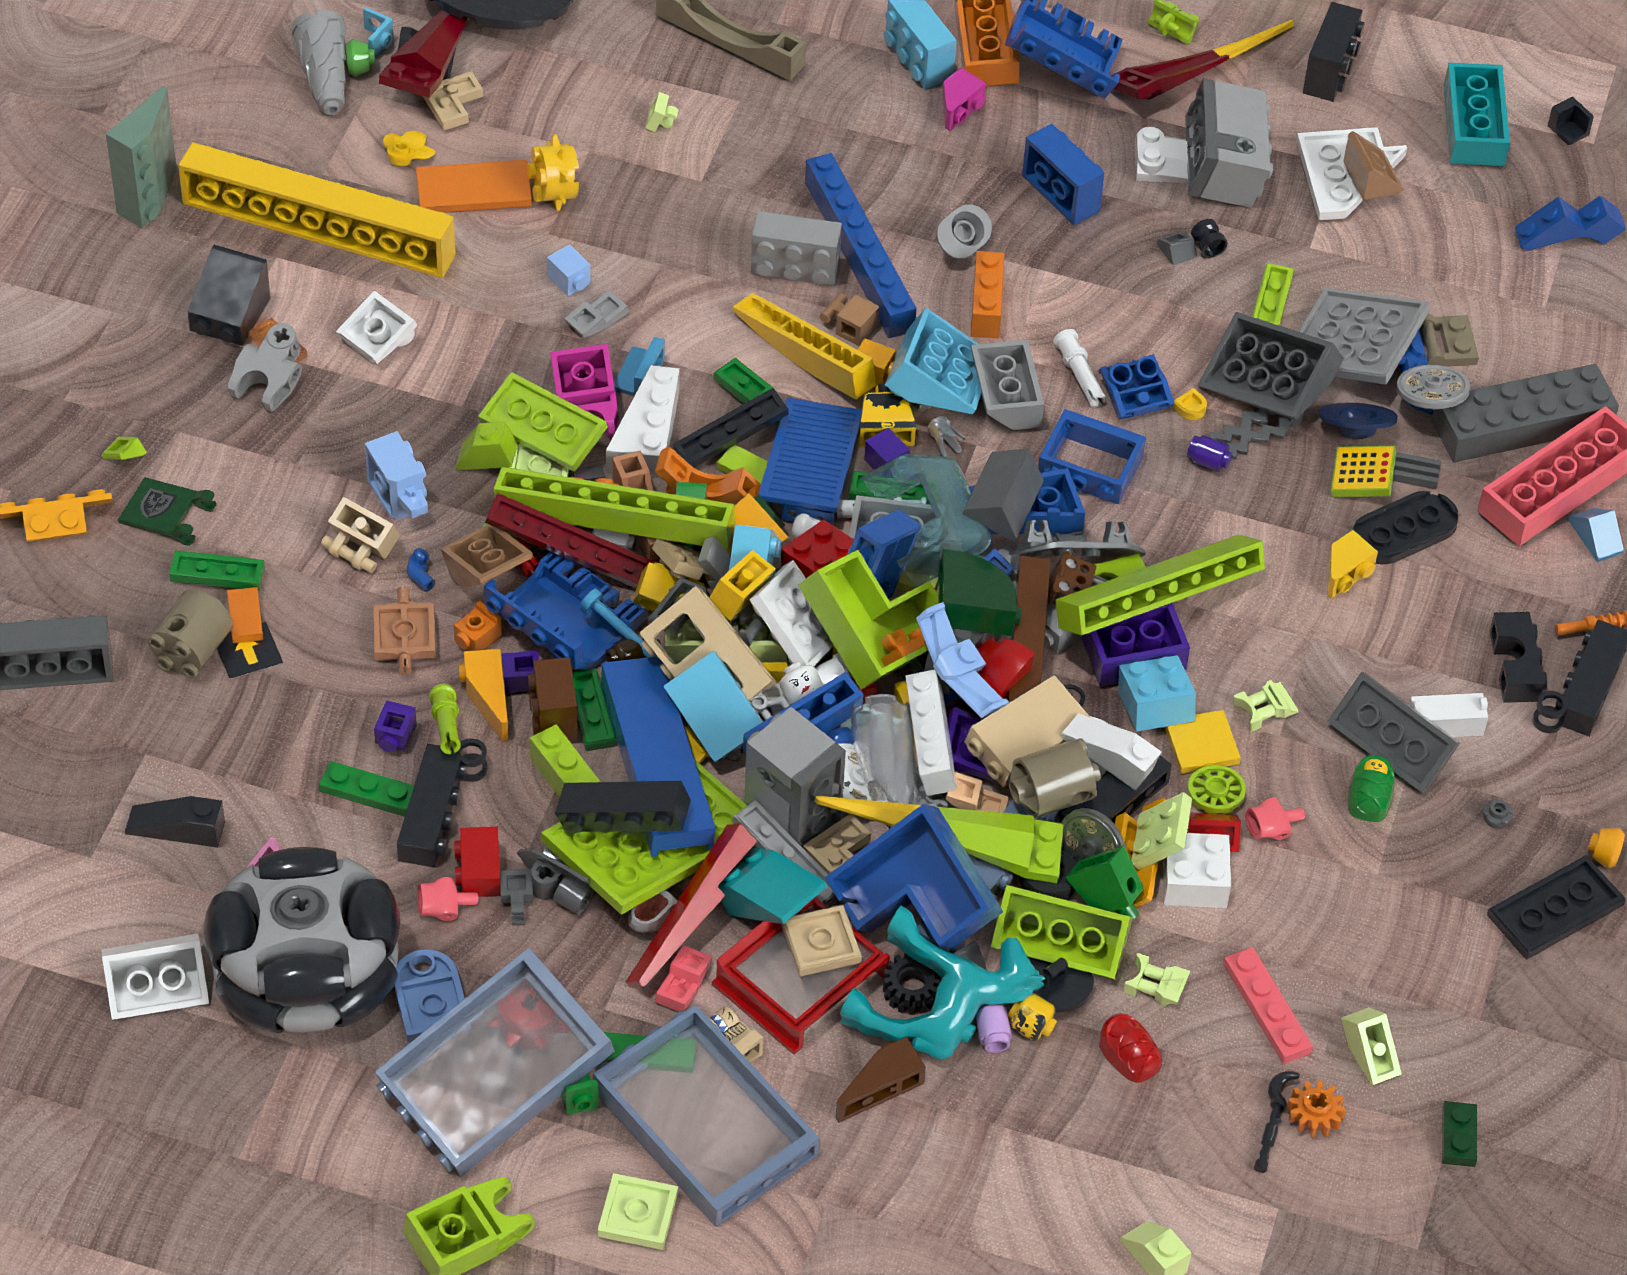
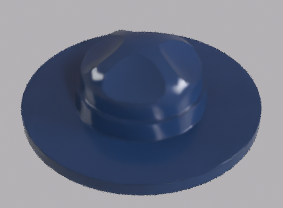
M1335 403L1326 405L1319 410V417L1323 421L1338 426L1339 431L1351 439L1369 438L1376 433L1377 429L1390 427L1396 424L1398 415L1388 408L1365 403Z

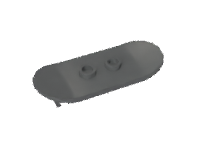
M1036 520L1026 521L1022 543L1017 544L1016 550L1008 553L1009 555L1027 552H1055V556H1062L1065 551H1069L1072 556L1073 552H1082V557L1100 556V553L1116 556H1131L1138 553L1141 557L1146 555L1144 549L1138 547L1137 543H1132L1128 524L1125 521L1118 522V533L1114 529L1116 521L1106 522L1103 542H1052L1047 520L1038 521V532L1034 528Z

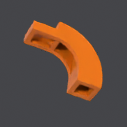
M670 446L661 450L655 470L667 483L665 493L676 495L677 482L706 483L707 500L734 504V506L748 493L753 498L756 497L761 486L743 467L720 475L699 471L688 464Z

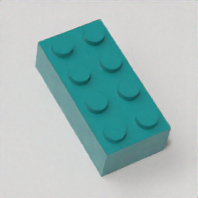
M1448 62L1443 86L1450 164L1505 166L1510 146L1503 65Z

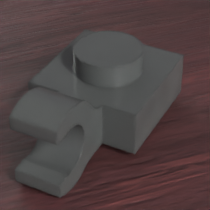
M531 869L501 870V903H511L512 925L524 924V902H533Z

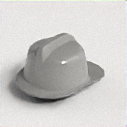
M972 204L963 205L954 210L938 225L937 240L942 250L949 256L956 259H964L971 256L988 241L992 232V224L988 214L982 208Z

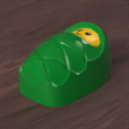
M1368 755L1362 758L1356 766L1348 791V810L1353 817L1364 821L1380 822L1387 816L1393 798L1395 783L1393 766L1387 758L1380 755Z

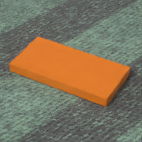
M527 159L416 167L420 207L446 213L532 206L530 180L527 176Z

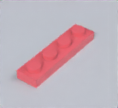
M1251 947L1225 957L1224 967L1281 1062L1285 1064L1311 1054L1313 1045L1254 948Z

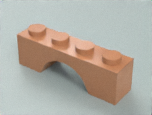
M641 450L613 457L614 484L653 491L650 471ZM636 535L645 557L661 563L659 561L660 557L652 549L657 538ZM664 540L678 545L676 541Z

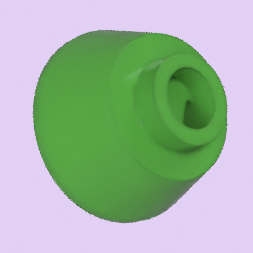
M354 39L347 43L346 54L349 74L357 77L370 71V65H375L374 49H369L368 43Z

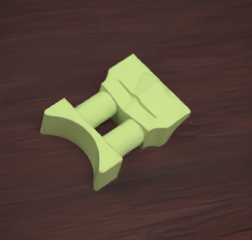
M1269 680L1262 687V691L1247 696L1244 691L1234 695V706L1245 709L1252 718L1250 721V732L1262 728V721L1272 716L1286 718L1298 713L1296 705L1281 682L1273 683L1272 680ZM1267 702L1269 704L1260 709H1255V706Z
M1137 953L1135 964L1139 969V974L1134 979L1125 982L1123 992L1135 996L1137 991H1141L1155 996V1000L1163 1007H1166L1168 1004L1177 1005L1190 971L1177 966H1166L1165 969L1148 964V956ZM1143 976L1160 981V983L1157 984L1143 979Z

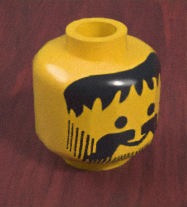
M1035 993L1025 998L1022 1002L1014 1003L1008 1013V1017L1011 1018V1028L1031 1041L1038 1040L1042 1035L1048 1038L1058 1022L1053 1018L1055 1014L1054 1005Z

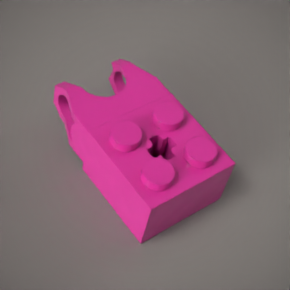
M608 344L550 352L556 395L606 421L608 428L605 432L611 442L620 421Z

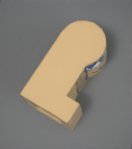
M725 1006L709 1017L713 1024L750 1063L762 1055L763 1037L755 1029L751 1031L729 1007Z

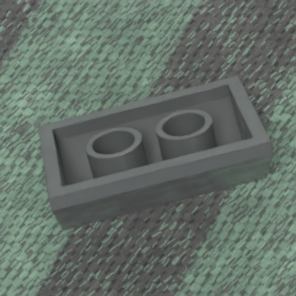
M1030 449L992 452L962 514L1012 542L1016 541L1044 481Z

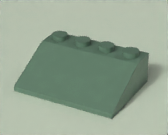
M164 86L159 88L106 133L116 213L141 228L151 220H154L161 212L177 168L168 91Z

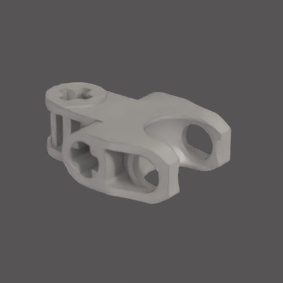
M286 323L276 324L270 328L260 347L247 344L242 349L235 361L234 370L229 380L228 390L230 396L238 399L253 384H266L267 388L263 394L262 403L265 406V410L273 412L292 393L300 379L302 365L294 362L301 349L296 339V332L291 325Z

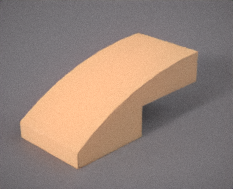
M955 772L957 790L947 792L946 800L958 809L1004 812L1008 796L981 788L982 780Z

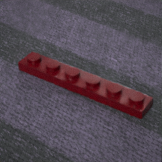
M497 493L485 520V523L634 588H637L641 573L648 563H658Z

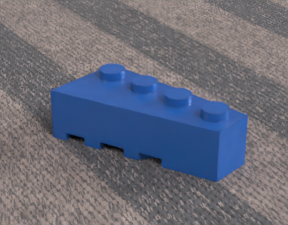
M1069 469L1041 473L1044 481L1019 534H1024L1026 521L1036 520L1034 528L1037 532L1039 531L1038 521L1047 520L1050 535H1053V533L1069 534L1083 531L1085 510ZM975 485L955 489L953 514L960 533L998 534L962 514Z

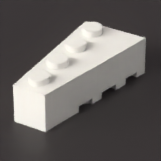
M650 366L606 449V473L613 474V457L641 450L651 478L662 479L655 470L661 450L669 447L671 443L679 396L680 368Z

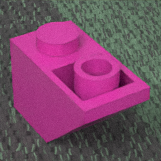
M963 68L958 69L943 82L942 106L945 129L948 131L957 124H962L967 116L973 111L979 110L986 101V83Z

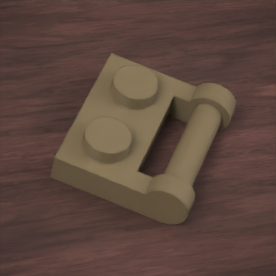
M1427 314L1419 329L1424 334L1428 350V365L1447 367L1477 365L1479 356L1468 315L1434 317L1432 314ZM1435 331H1440L1446 353L1439 350Z

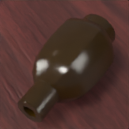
M632 639L617 641L611 648L605 651L607 662L647 658L640 644Z

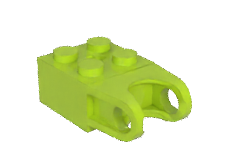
M499 1177L468 1188L464 1185L406 1213L403 1234L429 1275H460L495 1258L532 1231L536 1224L532 1214L508 1216L500 1213L495 1208L511 1191L512 1183L509 1178Z

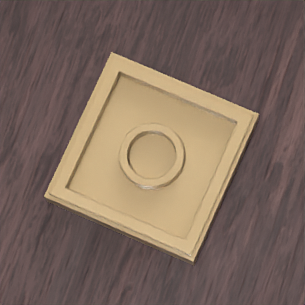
M844 905L795 915L784 924H781L799 977L861 963L862 956Z

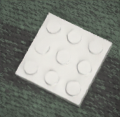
M794 560L784 565L749 600L753 604L755 612L762 617L769 627L772 637L780 643L788 655L790 663L800 662L802 666H815L833 647V643L816 614L812 612L811 606L798 586L806 578Z

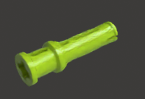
M443 683L434 686L430 690L429 701L432 704V717L438 722L441 750L446 754H452L451 746H453L454 753L461 747L456 724L459 707L456 703L457 696L454 687Z

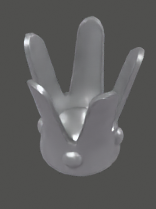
M936 417L928 425V431L935 438L943 458H946L947 453L942 439L956 453L962 452V448L954 436L956 434L963 440H967V438L950 425V420L947 417Z

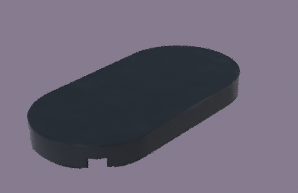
M1418 491L1361 516L1356 520L1353 530L1378 551L1375 564H1391L1449 538L1455 532L1458 524V509L1453 501L1440 493L1437 496L1430 494L1431 491Z

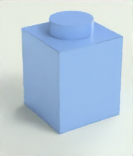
M569 244L547 257V276L567 296H570L591 284L590 263Z

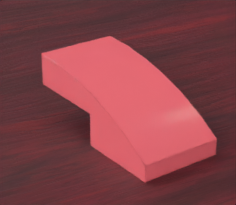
M683 945L670 964L668 976L656 992L655 1003L678 1012L687 1010L708 971L713 956Z

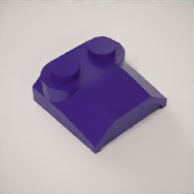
M954 707L949 713L947 723L955 772H965L997 782V780L990 777L986 767L978 757L970 753L967 744L964 742L970 728L984 718Z

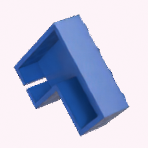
M922 804L825 877L838 900L847 902L844 904L845 911L855 928L861 931L873 932L891 919L900 906L906 908L913 903L938 946L954 949L1003 913V910L940 809L927 804Z

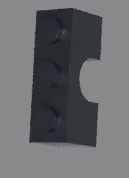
M1495 612L1489 630L1494 655H1509L1516 659L1503 660L1499 675L1503 703L1537 702L1538 697L1542 694V690L1547 688V674L1541 670L1542 649L1536 645L1538 637L1537 625L1532 624L1530 612Z

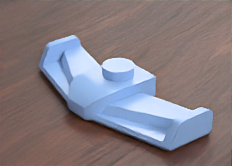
M944 602L927 608L916 617L933 661V668L941 680H944L981 718L991 715L1009 704L1007 699H1003L977 673L986 663L971 640L967 639L957 643L945 612Z

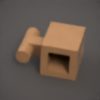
M839 293L819 317L824 323H828L833 317L836 318V335L860 346L864 338L867 339L878 326L879 306L856 294L845 305L848 298L844 294Z

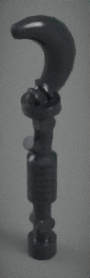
M1281 1072L1275 1075L1269 1083L1268 1094L1271 1099L1270 1106L1273 1110L1270 1114V1121L1266 1124L1261 1144L1263 1146L1259 1152V1159L1255 1161L1254 1170L1259 1173L1267 1171L1269 1151L1274 1146L1279 1128L1278 1124L1282 1122L1279 1116L1281 1111H1285L1287 1107L1286 1099L1281 1095V1088L1286 1082L1299 1079L1300 1074L1297 1072Z

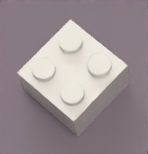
M1186 834L1184 849L1163 859L1164 905L1227 908L1231 890L1229 835Z

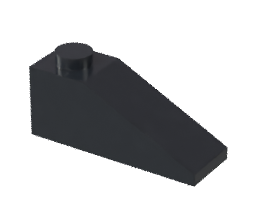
M188 796L133 805L125 828V834L218 848L225 825L223 801Z

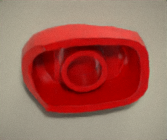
M1117 1013L1103 1023L1099 1048L1107 1061L1120 1074L1132 1082L1140 1083L1160 1071L1162 1055L1148 1031L1134 1017L1124 1013Z

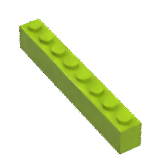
M508 467L501 468L494 486L495 497L499 493L572 525L703 546L705 539L714 536L726 550H729L735 530L734 504Z
M1238 534L1056 599L1058 628L1084 635L1264 570L1263 541Z

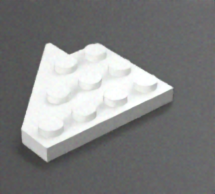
M1378 127L1297 133L1296 142L1318 220L1344 219L1363 201L1343 162L1348 134L1351 131L1356 132L1382 149L1393 169L1406 156L1407 146L1383 147Z

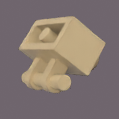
M343 497L328 520V523L338 535L335 540L326 535L321 541V546L328 549L329 554L336 558L341 556L352 562L351 565L358 570L364 569L369 573H373L377 563L369 559L370 554L373 553L385 560L400 534L394 524ZM349 540L360 546L357 552L346 546Z

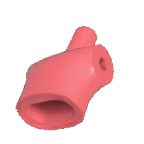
M1272 797L1266 799L1257 807L1248 808L1245 819L1248 829L1255 839L1272 838L1282 840L1292 834L1290 822L1304 820L1305 812L1303 808L1285 811L1278 799Z
M442 877L431 883H419L417 888L419 915L435 917L442 921L455 920L458 917V905H477L478 893H457L455 881L451 877Z

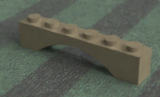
M656 0L657 16L789 81L805 66L806 41L785 31L770 33L750 30L724 17L705 0Z

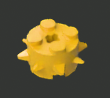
M553 134L551 142L547 141L546 145L531 147L532 163H527V176L534 183V201H553L556 210L560 211L562 202L565 205L566 199H575L578 195L579 182H574L575 169L579 168L574 147L569 146V144H560L557 134Z

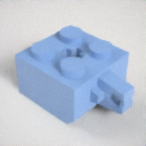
M398 431L365 443L367 481L388 516L400 520L407 516L415 518L427 513L428 505L425 500L427 491L423 483L426 472L423 464L420 461L416 462L409 442L407 440L403 441Z

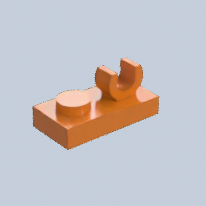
M901 628L881 639L883 647L891 651V653L881 659L885 667L926 645L920 628L907 635L910 639L908 642H906V634Z

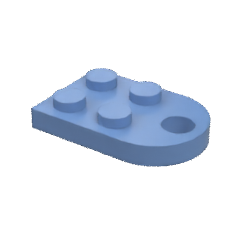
M418 950L406 955L398 962L396 968L398 977L394 984V991L407 1043H409L465 998L456 965L447 955L435 950ZM422 962L431 965L426 971H418L414 968L416 964ZM471 1025L464 1031L471 1030Z

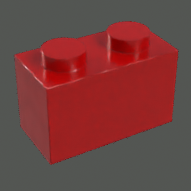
M498 826L460 828V840L454 841L455 860L461 859V866L455 867L456 886L462 885V893H478V897L501 896Z

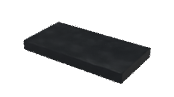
M1585 855L1489 908L1487 916L1527 960L1624 906L1626 898L1590 858Z

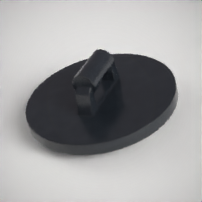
M1028 957L1035 970L1039 972V975L1045 978L1042 980L1044 986L1038 990H1033V993L1053 1004L1055 1013L1075 1010L1089 1000L1094 985L1092 973L1068 967L1067 961L1062 957L1053 963Z

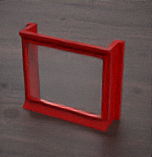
M815 897L795 915L827 909L828 907ZM763 921L717 959L716 978L712 981V986L795 1055L803 1048L804 1031L872 973L876 972L882 978L884 977V970L887 969L890 955L888 953L884 954L851 927L862 956L861 963L799 977L782 925L780 923Z

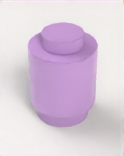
M999 1004L982 1005L975 1015L980 1043L985 1046V1050L989 1053L1003 1052L1011 1046L1010 1041L1012 1040L1007 1009Z

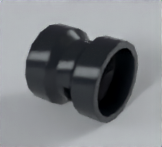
M1213 219L1201 220L1191 230V236L1194 238L1195 243L1199 244V249L1206 258L1217 257L1225 251L1228 245L1226 238L1219 232L1220 229Z

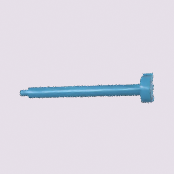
M596 588L590 591L580 603L579 611L584 616H587L593 608L622 636L638 642L647 658L652 657L641 644L644 640L601 602L604 599L603 594Z

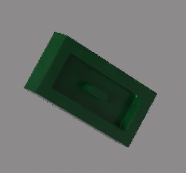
M1444 1101L1442 1108V1164L1475 1167L1477 1162V1104Z

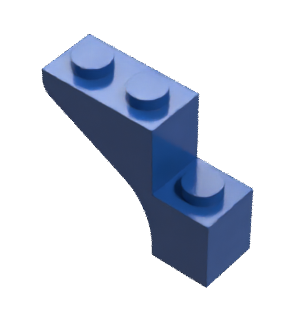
M1601 195L1579 210L1558 196L1515 226L1521 248L1531 251L1578 237H1589L1606 244L1625 231L1626 227L1619 208Z

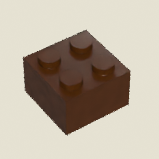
M570 657L533 661V673L528 674V695L530 711H532L533 735L557 724L570 743L577 744V703Z

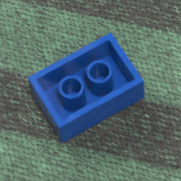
M1052 123L1027 136L1022 176L1073 225L1100 212L1105 174L1102 168L1088 158L1081 148H1078L1071 142L1067 135Z

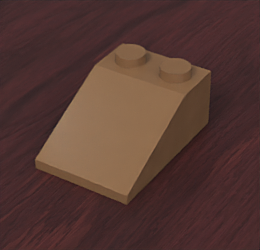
M489 524L441 548L451 579L463 589L480 585L533 558L530 550L505 531Z

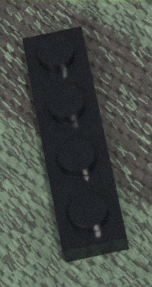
M772 388L673 443V447L688 464L695 468L789 415V411L775 389Z

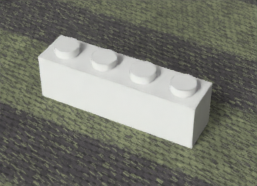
M934 669L906 675L919 774L926 795L931 796L957 790L944 696L937 672Z

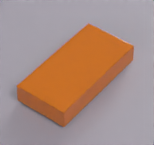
M258 587L227 590L229 612L233 622L231 629L233 643L263 640Z

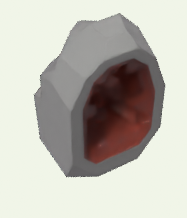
M666 890L632 908L628 917L629 927L640 933L659 930L677 903V900Z

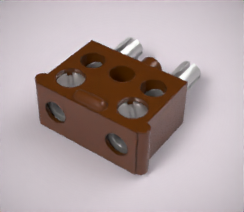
M1065 551L1056 564L1048 589L1047 604L1052 603L1056 605V599L1108 580L1094 575L1097 568L1096 565L1072 556L1069 551Z

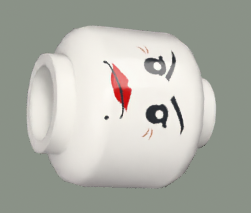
M800 662L787 667L784 670L786 675L782 677L779 683L790 705L824 685L814 666H802Z

